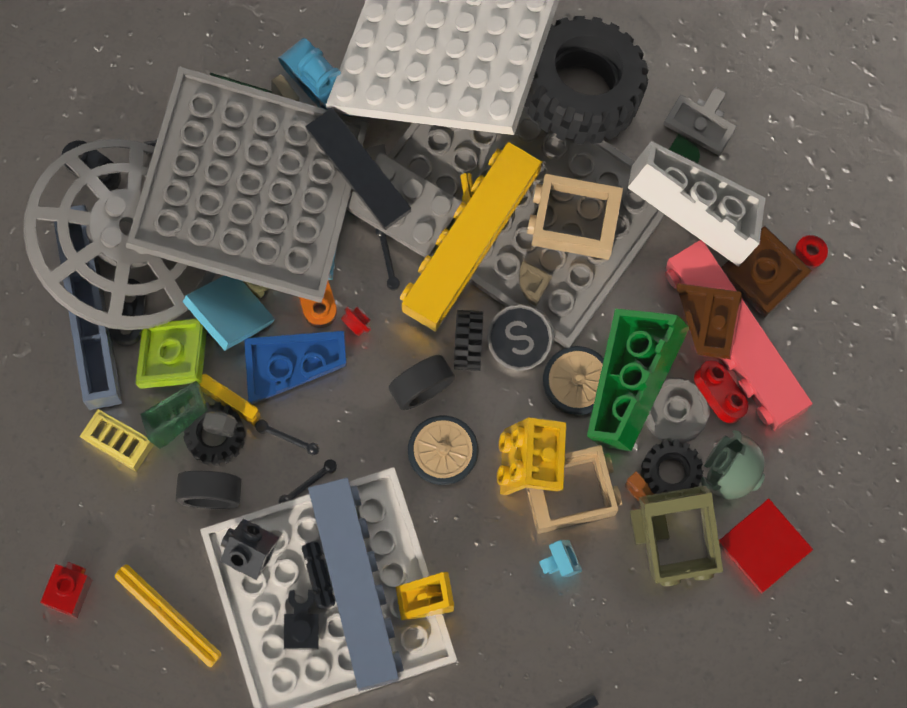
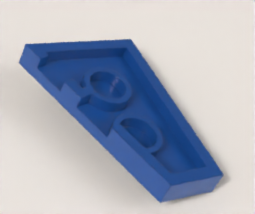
M344 331L256 337L244 340L248 402L251 404H256L347 366Z

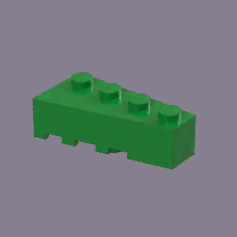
M615 308L587 437L597 445H602L605 448L632 451L689 331V326L678 315Z

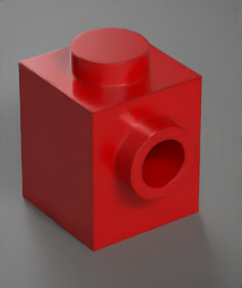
M67 562L65 567L55 564L40 603L48 608L78 618L93 581L88 575H85L86 568L71 562Z

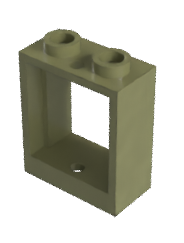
M706 486L639 497L650 576L656 584L661 583L662 586H674L680 584L681 579L692 577L695 580H708L713 578L715 573L723 572L712 492ZM700 508L707 557L660 565L653 516Z

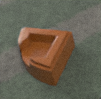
M637 471L627 479L625 487L638 502L639 497L654 495Z

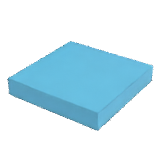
M222 276L187 294L183 300L185 306L224 351L269 327L275 320L272 314L242 280L228 276Z

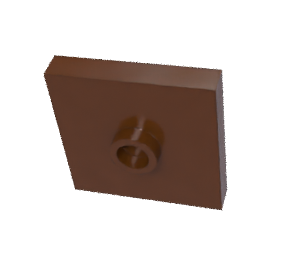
M766 226L761 228L759 245L739 267L730 260L721 267L735 289L741 292L742 296L764 318L812 272Z

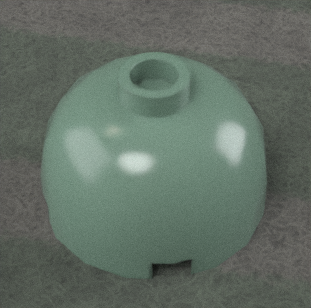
M738 430L732 431L734 434L732 438L725 435L716 444L704 465L706 468H710L707 478L704 476L701 478L702 486H706L713 494L725 499H738L746 496L752 490H758L765 479V474L763 473L765 460L761 448L754 440Z

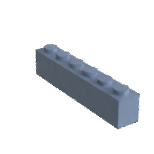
M85 204L73 206L70 208L73 210L88 212ZM54 221L60 264L68 259L59 242L57 221ZM68 223L74 249L76 252H79L90 244L86 225ZM96 256L86 265L101 276L98 256ZM77 271L63 280L64 288L81 302L97 310L107 312L104 291L92 285ZM68 310L83 402L89 410L122 404L109 328L91 323Z
M347 477L308 487L358 691L398 682V673L403 672L404 669L399 651L392 652L389 639L395 638L391 618H383L381 605L387 604L382 584L375 585L372 572L378 571L374 551H366L364 539L370 538L366 519H358L355 508L362 505L357 485L350 487Z

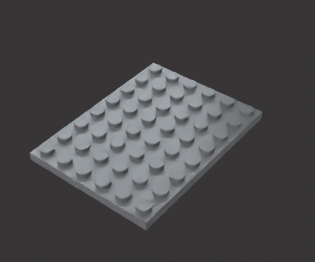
M525 106L514 135L412 123L387 157L462 201L463 195L461 174L471 173L473 184L480 175L485 177L491 168L488 163L497 148L503 150L507 142L512 143L542 161L539 175L469 282L505 307L526 304L535 307L537 310L539 309L546 314L553 326L554 340L563 347L570 348L666 216L628 188L631 168L635 161L604 140L602 143L591 144L590 140H585L584 144H575L573 139L565 138V141L555 138L557 134L549 131V133L545 132L539 127L541 123L538 120L534 122L527 113L529 107ZM545 174L623 188L609 260L532 246L533 235L527 234L530 215H537L539 204L533 203L536 183L543 184ZM550 190L543 230L600 240L607 200ZM456 219L453 221V223H452L451 226L449 227V230L451 229V227H452L453 224L455 223ZM438 246L436 247V249L434 250V252L432 253L431 256L434 255V253H435L436 250L438 249ZM523 260L552 275V280L537 306L532 305L525 298L520 288L519 272Z

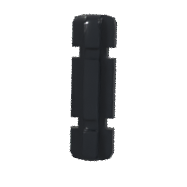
M318 542L306 543L301 549L304 559L308 561L306 567L312 589L316 591L314 596L317 607L319 609L332 607L335 605V599L332 590H329L331 584L324 559L320 557L322 556L320 544Z

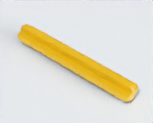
M123 565L116 572L115 578L207 666H213L220 659L221 652L129 565Z

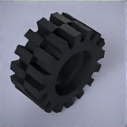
M457 310L454 370L480 371L483 311Z
M209 402L203 403L204 407L199 409L197 406L193 409L194 413L192 415L188 414L186 418L187 424L183 425L184 442L196 460L202 461L203 464L209 465V463H212L214 466H220L221 462L227 464L231 462L230 459L233 456L236 458L240 454V448L244 447V437H246L244 425L238 413L234 412L227 404L223 406L221 402H215L214 405H210ZM211 411L227 413L233 416L238 423L234 436L226 437L225 441L218 446H209L202 440L201 434L205 415Z
M667 439L663 440L661 444H655L648 451L642 462L640 474L653 494L689 489L700 485L704 470H702V459L698 458L697 455L699 453L696 449H690V444L687 442L681 444L679 443L680 440L673 439L672 442H668ZM667 459L679 461L685 470L684 478L675 484L665 482L659 474V466L663 461Z

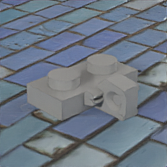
M714 87L706 102L698 99L697 103L680 94L664 121L666 127L718 156L721 155L737 125L722 118L725 112L719 110V107L726 93Z

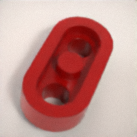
M713 360L704 362L695 371L694 381L696 386L719 419L726 423L738 422L748 412L749 405L746 397L721 363Z

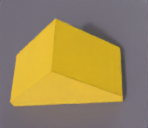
M441 572L395 587L401 620L454 612V601L448 572Z

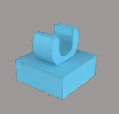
M559 540L550 544L549 548L553 556L539 561L544 574L560 571L562 577H571L582 572L570 540Z

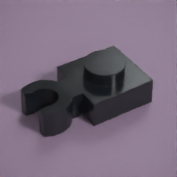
M290 590L288 600L294 609V614H284V650H319V614H309V609L312 608L315 602L313 590H308L307 601L305 603H298L295 600V590Z

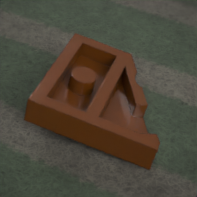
M678 283L677 291L697 355L731 360L742 293Z

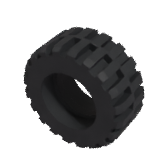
M574 16L573 20L569 21L568 17L556 20L555 26L551 24L524 105L529 107L527 113L534 122L538 120L541 123L539 126L547 133L549 131L557 134L555 138L565 141V138L573 139L575 144H584L585 140H590L591 144L602 143L604 136L607 139L618 136L620 131L627 129L633 117L636 116L648 86L649 79L647 74L649 70L647 62L642 60L644 53L640 46H634V39L627 32L624 34L620 32L619 26L612 22L610 25L603 23L602 18L593 17L592 20L585 19V16ZM570 65L590 68L605 79L610 91L599 95H587L576 92L560 79L556 70Z

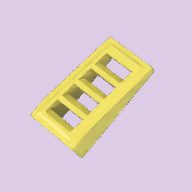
M97 409L79 436L137 472L155 445L148 437ZM103 420L107 424L96 439L92 434ZM113 427L118 429L108 445L103 443ZM126 434L128 437L119 451L115 450L114 447L122 435ZM134 440L139 442L129 457L124 455Z

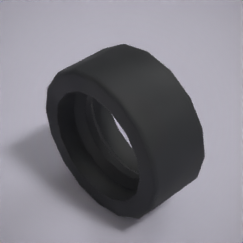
M434 355L401 373L390 383L389 391L401 410H409L425 403L446 389L455 380V375L442 355Z
M217 471L181 472L177 477L176 502L190 507L206 509L238 507L240 504L242 479L233 474Z

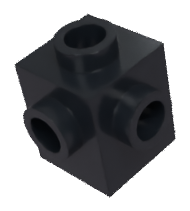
M242 519L235 530L229 528L224 535L221 546L225 549L220 562L257 580L270 563L279 537L255 523Z

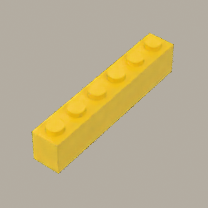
M507 142L503 150L497 148L488 163L491 166L485 177L480 175L471 188V192L474 193L468 203L463 201L459 205L453 216L456 219L450 230L445 228L436 241L438 249L432 257L427 255L418 269L421 275L415 284L409 282L400 296V299L403 300V313L434 332L438 330L539 175L542 161L510 142Z

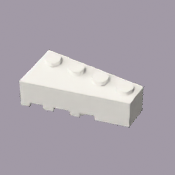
M652 141L633 163L628 183L630 190L738 267L759 245L765 197Z

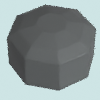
M211 411L205 415L203 428L205 431L215 435L232 437L235 434L238 423L233 416L227 413Z

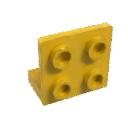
M528 417L503 430L498 444L499 451L502 452L501 465L497 472L500 494L509 495L524 488L550 491L563 490L566 422Z

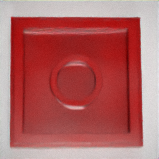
M769 498L719 539V546L761 594L813 551V548Z

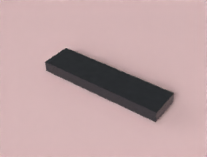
M330 108L305 126L306 131L384 230H387L411 212V207L333 108Z

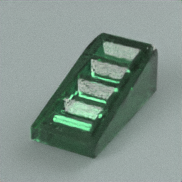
M195 381L140 415L148 440L161 449L173 441L208 409L200 384ZM194 397L196 404L191 407L189 400ZM184 406L185 411L181 413L180 408Z

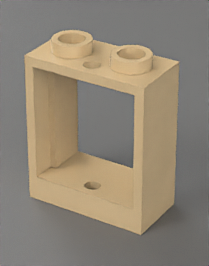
M545 174L543 184L536 183L533 203L539 204L537 215H530L527 234L533 235L532 246L609 260L623 188ZM550 190L607 200L600 240L543 230Z
M602 445L566 453L564 468L593 462L605 507L550 519L544 491L542 489L526 488L537 534L616 516L618 512L617 506L622 505L618 486H612L609 474L614 472L612 460L609 453H603Z

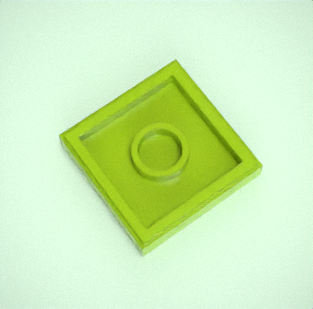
M197 318L170 321L142 330L135 382L140 389L202 382L207 330Z

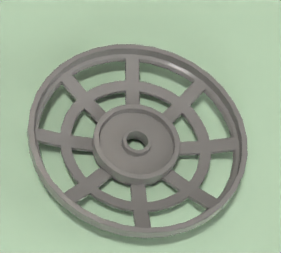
M123 139L98 140L82 144L65 152L52 162L39 177L29 196L24 214L23 234L26 252L32 268L43 287L58 303L73 314L91 323L112 329H148L168 323L189 310L183 303L185 296L175 281L188 265L177 262L174 268L169 271L160 257L126 248L128 235L123 234L119 228V223L123 221L133 223L141 196L142 176H147L149 169L143 167V152L153 155L155 149L154 146L138 141ZM119 147L130 149L129 163H109L90 169L78 157L85 152L100 148ZM67 164L79 178L66 191L60 208L39 206L41 195L48 182L62 166ZM110 173H128L127 189L109 191L98 177ZM85 185L98 198L90 212L70 209L75 196ZM37 220L57 221L59 242L68 260L50 271L45 263L39 247L36 231ZM68 223L86 225L90 244L79 252H76L74 249ZM99 256L107 263L116 266L114 281L98 275L86 263ZM147 264L158 278L144 284H127L130 269L139 268ZM77 271L92 285L111 292L108 312L97 310L81 302L68 292L60 282ZM206 271L195 290L212 282L216 273ZM164 288L174 305L167 310L150 315H122L125 295H146Z

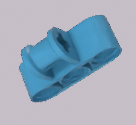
M302 38L279 56L278 60L288 75L317 107L328 110L326 106L335 79L341 72L338 68H333L323 57V52L319 48H315L306 38Z

